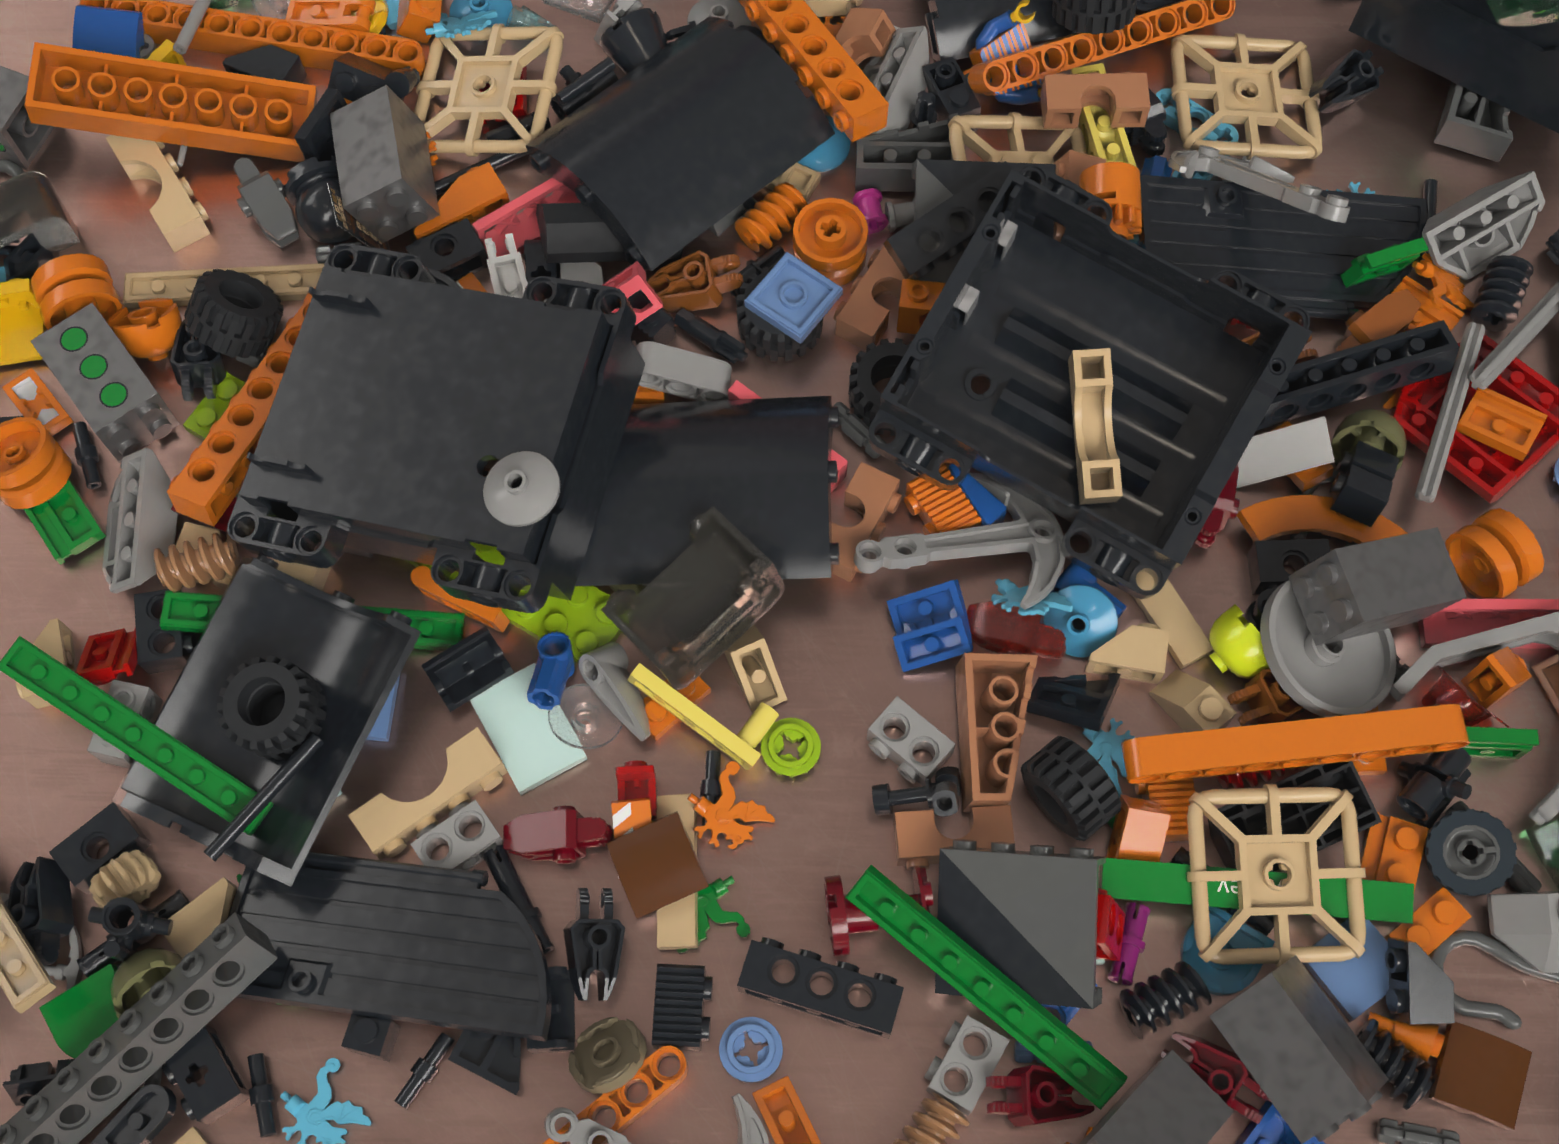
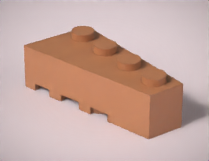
M964 653L955 667L963 812H970L972 807L1008 805L1011 801L1020 755V742L1024 734L1025 715L1033 686L1031 683L1038 655Z

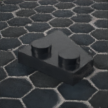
M1108 673V680L1087 681L1086 674L1071 675L1065 678L1057 676L1038 677L1031 692L1026 712L1099 732L1119 687L1121 674Z
M463 1030L448 1060L514 1095H517L519 1091L521 1038Z

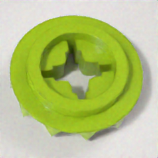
M798 718L778 720L773 723L761 740V753L765 765L769 766L777 775L781 774L794 778L803 773L807 774L818 763L821 741L816 730L804 720ZM782 736L792 744L801 742V745L797 748L799 760L790 753L781 755V752L784 750Z

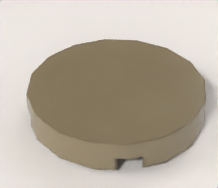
M608 1017L595 1022L583 1031L576 1040L578 1046L575 1048L574 1053L570 1052L568 1058L569 1072L582 1089L593 1094L608 1093L621 1088L636 1075L643 1065L647 1052L646 1039L634 1022L629 1019L625 1021L619 1020L617 1017Z

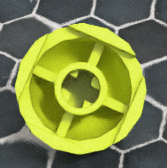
M1234 604L1214 621L1210 629L1209 642L1215 652L1209 655V657L1222 673L1229 669L1239 678L1252 679L1261 670L1270 668L1263 652L1260 632L1251 622L1244 618V613Z

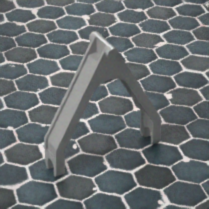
M1559 611L1433 645L1391 687L1389 694L1399 702L1429 670L1489 655L1507 646L1511 649L1530 643L1549 645L1559 651ZM1559 782L1528 815L1540 827L1546 821L1549 822L1559 812Z

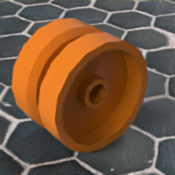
M829 197L811 202L803 207L795 218L793 227V256L839 286L849 283L857 278L865 267L869 232L866 217L857 206L844 199Z
M76 253L57 257L39 267L31 278V289L36 302L40 306V314L47 330L92 302L106 322L114 313L122 309V303L113 286V279L107 265L102 259L94 255Z
M16 417L0 424V500L6 506L13 509H29L43 504L55 496L67 483L72 472V461L41 421L32 417Z
M1501 508L1490 509L1476 518L1471 525H1465L1452 533L1445 541V546L1461 584L1477 599H1504L1512 594L1517 587L1526 585L1543 572L1544 558L1534 534L1522 520L1513 513Z

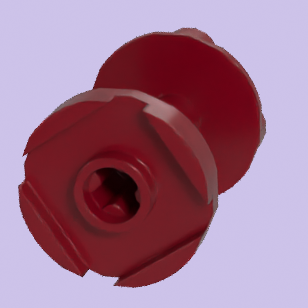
M914 866V894L909 896L930 913L929 906H933L931 882L927 881L925 867ZM840 875L824 877L828 925H830V931L832 932L830 940L833 956L849 955V934L878 931L879 925L845 898L847 894L843 892Z

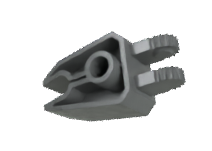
M247 157L238 158L233 168L240 182L237 188L241 198L236 201L246 218L253 216L266 238L280 248L298 240V225L292 209L285 200L286 194L280 179L276 178L273 180L267 170L260 174L251 159H247Z

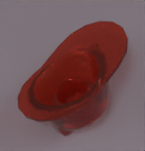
M1439 665L1437 666L1442 675L1422 697L1421 702L1424 707L1459 704L1465 726L1472 727L1489 717H1493L1509 728L1506 723L1470 698Z

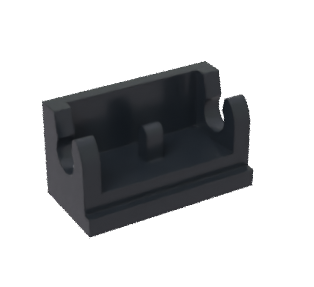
M486 626L421 665L450 712L515 673Z
M565 966L548 967L552 995L550 1026L547 1041L527 1039V1050L532 1054L575 1051V991L570 980L569 970Z

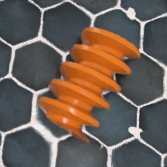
M788 182L777 184L773 188V192H768L764 196V200H759L754 205V209H749L745 213V217H740L735 222V229L741 240L752 251L759 252V245L765 249H770L773 246L770 237L779 241L782 238V233L779 229L788 233L792 229L789 221L794 223L796 216L799 214L798 212L808 203L792 184Z

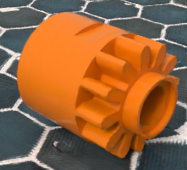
M1105 162L1083 170L1079 176L1080 188L1099 197L1110 205L1113 214L1110 223L1111 229L1127 240L1134 239V234H1141L1142 203L1139 169L1128 163Z

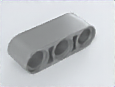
M646 341L636 345L637 351L645 362L639 386L695 401L729 400L728 389L730 388L732 367L728 362L657 342Z

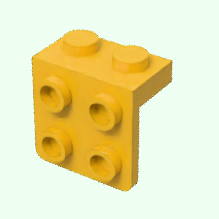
M13 278L7 282H1L0 366L43 359L31 343L32 339L46 331L40 314V306L36 302L31 289V280L29 278Z

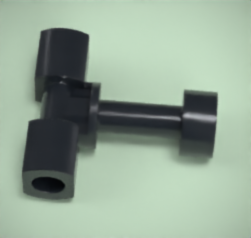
M947 766L939 769L936 772L935 783H932L930 778H925V786L891 791L888 783L873 785L872 797L876 815L893 814V806L926 801H928L929 808H934V813L938 816L945 817L955 814L959 808V796L962 789L959 768Z

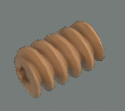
M218 533L212 534V545L210 546L203 537H199L198 549H194L188 540L184 541L183 553H179L174 544L169 545L167 557L164 556L160 548L154 549V563L157 576L162 585L172 592L181 590L183 585L188 589L195 587L197 581L202 585L210 583L211 577L217 581L225 578L226 573L233 577L241 563L235 541L228 534L227 541L225 542L222 541Z
M932 1092L936 1100L924 1098L921 1102L927 1114L915 1111L911 1116L918 1128L905 1125L902 1131L908 1141L896 1138L893 1144H947L944 1140L946 1137L956 1140L960 1139V1135L954 1127L955 1123L968 1127L970 1122L954 1105Z

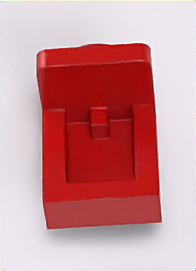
M634 760L625 762L622 767H616L618 800L650 798L652 819H657V785L654 766L647 765L645 761Z

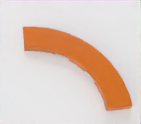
M1290 495L1272 498L1246 507L1236 515L1254 542L1266 541L1278 536L1298 534L1305 531L1321 532L1322 535L1336 537L1350 543L1354 541L1358 544L1408 534L1400 526L1381 514L1372 527H1369L1331 510L1333 498L1327 496Z

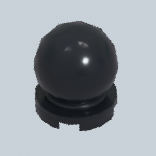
M331 156V161L318 162L316 157H311L298 163L288 171L289 180L286 185H282V188L291 205L295 206L297 221L308 237L318 242L334 245L348 241L353 235L337 225L327 185L328 183L341 193L336 156Z

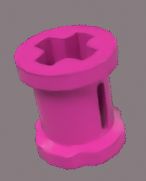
M874 188L859 191L852 198L853 205L857 206L866 217L869 229L868 234L882 231L889 223L886 214H883L880 204L882 193Z

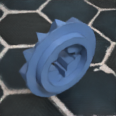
M744 1017L730 1024L724 1031L719 1044V1055L722 1065L732 1077L745 1083L759 1082L769 1077L778 1068L783 1055V1045L778 1031L768 1021L758 1017ZM746 1033L754 1044H768L757 1052L758 1066H754L753 1061H750L748 1056L741 1057L739 1055L734 1057L735 1054L740 1053L739 1051L745 1048L744 1041L746 1040L744 1034Z

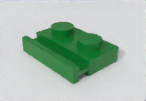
M1423 237L1403 244H1394L1383 250L1356 257L1350 262L1352 266L1340 276L1347 288L1400 271L1420 257V253H1424L1429 249Z
M69 479L55 496L43 504L24 509L54 559L60 565L65 563L64 559L72 554L76 556L106 537L92 512Z
M1466 726L1470 743L1462 748L1468 752L1470 757L1520 759L1531 751L1533 746L1539 745L1538 729Z

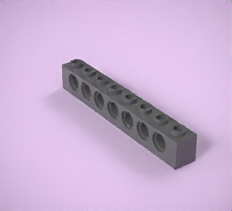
M234 912L224 923L218 925L212 934L198 947L185 955L181 962L162 980L156 982L150 991L136 1004L123 1012L119 1019L100 1037L94 1039L88 1048L73 1062L61 1069L57 1076L37 1095L32 1096L25 1106L11 1119L1 1125L0 1144H78L278 959L267 934Z

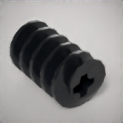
M1501 255L1493 258L1487 265L1486 273L1478 290L1479 294L1474 301L1475 305L1471 310L1472 321L1476 324H1483L1486 330L1493 332L1503 331L1508 327V324L1515 322L1518 318V311L1522 307V299L1526 295V288L1530 284V277L1534 272L1532 264L1517 256Z
M1179 961L1175 964L1174 970L1171 968L1163 969L1160 974L1161 977L1157 975L1149 976L1147 984L1143 982L1135 983L1133 991L1130 989L1121 990L1119 997L1122 1013L1129 1028L1137 1038L1143 1039L1141 1030L1143 1025L1151 1033L1157 1032L1155 1019L1157 1018L1165 1026L1171 1025L1168 1013L1170 1011L1179 1019H1183L1185 1014L1182 1005L1184 1004L1192 1012H1197L1198 1004L1196 998L1198 997L1206 1005L1212 1003V998L1205 982L1188 963Z
M1370 1019L1355 1035L1389 1079L1384 1085L1389 1082L1393 1084L1389 1097L1394 1099L1404 1093L1406 1099L1403 1108L1408 1110L1426 1095L1435 1082L1437 1074L1431 1076L1432 1065L1428 1062L1417 1066L1419 1055L1416 1052L1411 1051L1403 1055L1405 1050L1404 1042L1398 1040L1390 1044L1392 1033L1389 1030L1385 1029L1376 1034L1378 1021Z

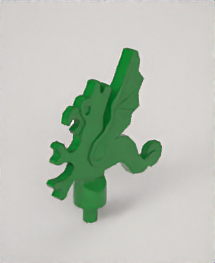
M732 875L724 881L718 878L710 883L709 887L698 891V946L701 941L707 939V931L710 929L709 918L718 924L738 923L736 931L741 938H745L750 934V926L745 923L742 915L738 912L723 911L717 902L719 898L729 892L727 887L735 882ZM677 949V952L683 954L689 949Z

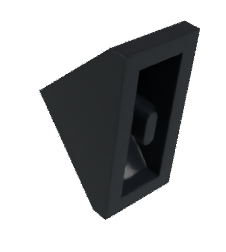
M41 222L4 259L6 281L13 278H29L31 280L39 267L49 260L60 257L47 224Z

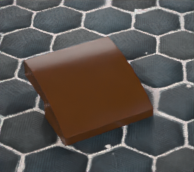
M678 811L606 843L637 919L709 887V883L693 850V844Z
M1458 1022L1447 1023L1444 1042L1434 1075L1437 1074V1078L1431 1086L1428 1098L1459 1113L1473 1114L1502 1129L1514 1130L1532 1052L1476 1028Z

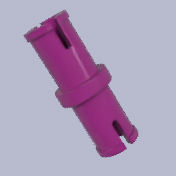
M1128 902L1125 905L1126 916L1120 961H1112L1111 969L1107 976L1110 981L1118 984L1121 970L1124 968L1122 985L1125 986L1133 984V976L1139 953H1143L1146 944L1142 940L1148 916L1151 912L1150 908L1140 904L1137 918L1134 919L1136 914L1135 902Z

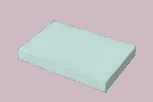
M535 663L510 675L470 700L520 795L529 792L587 760L586 754L560 707L556 705L552 710L539 709L535 704L528 701L527 691L534 673Z

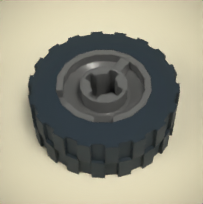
M1465 809L1449 813L1437 821L1427 835L1424 855L1426 856L1428 869L1432 872L1433 877L1450 891L1467 896L1492 893V891L1505 885L1504 883L1508 878H1511L1514 873L1513 868L1517 864L1516 842L1512 839L1511 831L1502 824L1503 822L1500 819L1484 811ZM1467 845H1473L1477 848L1478 855L1474 860H1469L1462 855V851Z

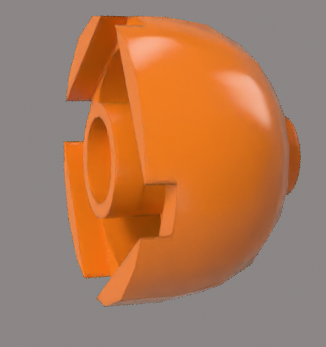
M155 298L138 302L140 309L129 313L127 307H125L108 319V325L129 354L137 358H148L149 361H159L169 355L168 351L173 349L176 333L182 323L176 302L173 303V300L170 298Z

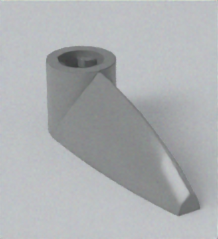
M609 642L583 654L579 659V670L587 684L610 711L640 741L647 739L651 735L649 719L638 688L627 681L630 674L627 671L628 657L624 648L619 643Z

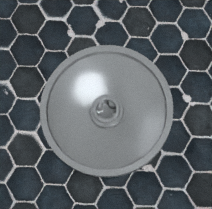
M1290 580L1282 583L1272 592L1263 609L1260 635L1267 664L1282 689L1300 706L1322 717L1362 714L1377 707L1391 690L1396 674V649L1390 629L1315 646Z

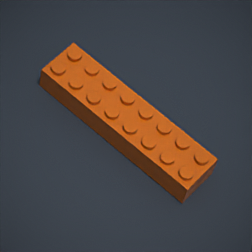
M34 42L24 106L31 123L302 162L305 158L294 136L317 104V88L315 85Z

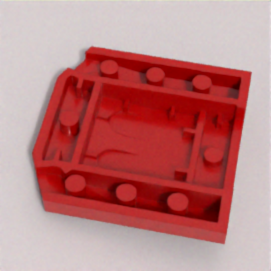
M1487 335L1483 337L1474 370L1498 345ZM1517 357L1490 384L1488 389L1548 415L1524 460L1520 461L1456 430L1445 464V469L1489 503L1500 499L1559 443V388ZM1452 371L1404 386L1398 399L1393 417L1403 427L1406 439L1426 455ZM1471 381L1459 420L1477 392V389L1471 387Z

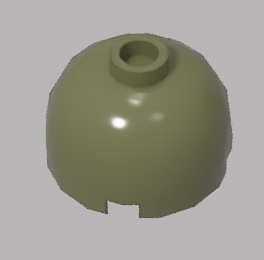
M1377 409L1359 410L1345 417L1335 430L1331 447L1336 466L1345 451L1352 452L1359 440L1398 457L1399 462L1396 472L1402 466L1407 447L1405 432L1395 417L1387 412Z
M148 948L136 952L125 959L116 970L110 988L117 1018L119 1019L122 1013L136 1004L150 991L156 982L162 980L181 962L182 957L163 948Z

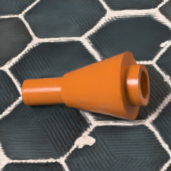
M1370 1011L1367 1021L1370 1019L1378 1021L1377 1031L1389 1030L1392 1033V1040L1404 1042L1405 1048L1408 1051L1416 1052L1419 1058L1425 1062H1428L1430 1056L1438 1058L1445 1035L1438 1033L1439 1024H1407Z

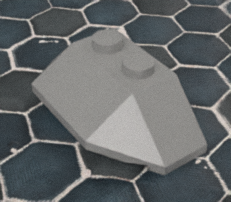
M925 26L898 28L892 35L893 39L883 57H873L863 70V73L889 103L887 126L872 134H879L898 129V131L907 130L911 113L916 107L918 93L927 87L923 66L929 65L930 61L928 30Z
M1529 171L1481 188L1429 218L1422 231V236L1428 246L1433 264L1463 280H1469L1485 271L1489 262L1496 256H1510L1521 250L1534 226L1538 212H1541L1546 203L1535 171Z
M144 448L123 457L120 468L123 470L115 481L108 505L102 571L109 584V590L113 593H119L139 586L157 573L154 563V549L160 548L164 556L167 557L169 545H176V524L179 514L171 510L173 504L167 494L171 480L153 450L149 448Z
M1559 891L1487 894L1491 935L1500 942H1503L1539 973H1559Z

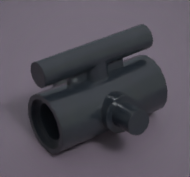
M607 57L583 75L580 72H575L570 65H566L560 70L559 74L566 81V87L556 93V96L551 99L550 103L560 120L619 80L613 71L616 66L611 58Z
M1463 748L1430 753L1423 763L1415 762L1412 764L1402 761L1399 764L1398 774L1408 778L1409 782L1397 796L1396 800L1405 812L1417 818L1415 824L1427 827L1429 831L1455 796L1465 800L1470 797L1472 787L1465 783L1471 776V772L1467 769L1472 762L1468 752Z
M117 897L110 900L104 908L92 906L88 915L89 922L102 924L108 933L118 937L117 942H107L103 951L106 956L122 962L134 953L139 952L132 948L133 943L144 944L151 941L156 934L169 936L173 928V920L159 918V914L155 913L152 909L127 897ZM134 915L132 923L128 926L130 918Z

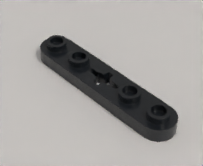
M150 1084L142 1087L90 1144H150L174 1116L177 1107L175 1094L166 1086Z

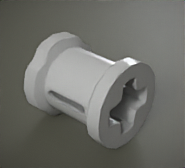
M913 198L912 202L894 205L891 202H885V214L889 221L887 226L889 233L895 232L896 228L906 227L914 222L915 198Z

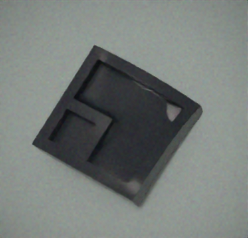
M326 89L294 136L305 160L316 157L318 162L331 161V156H335L330 113L347 105L339 89Z

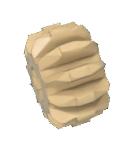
M133 850L130 853L123 852L118 858L111 859L110 863L106 866L100 867V872L91 879L89 890L93 895L94 901L102 908L110 900L117 897H127L141 903L144 899L150 898V893L158 888L162 875L157 870L158 867L153 860L149 859L140 850Z

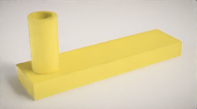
M641 663L636 666L627 681L746 770L753 767L762 755L755 748L779 716L772 707L761 702L736 736Z

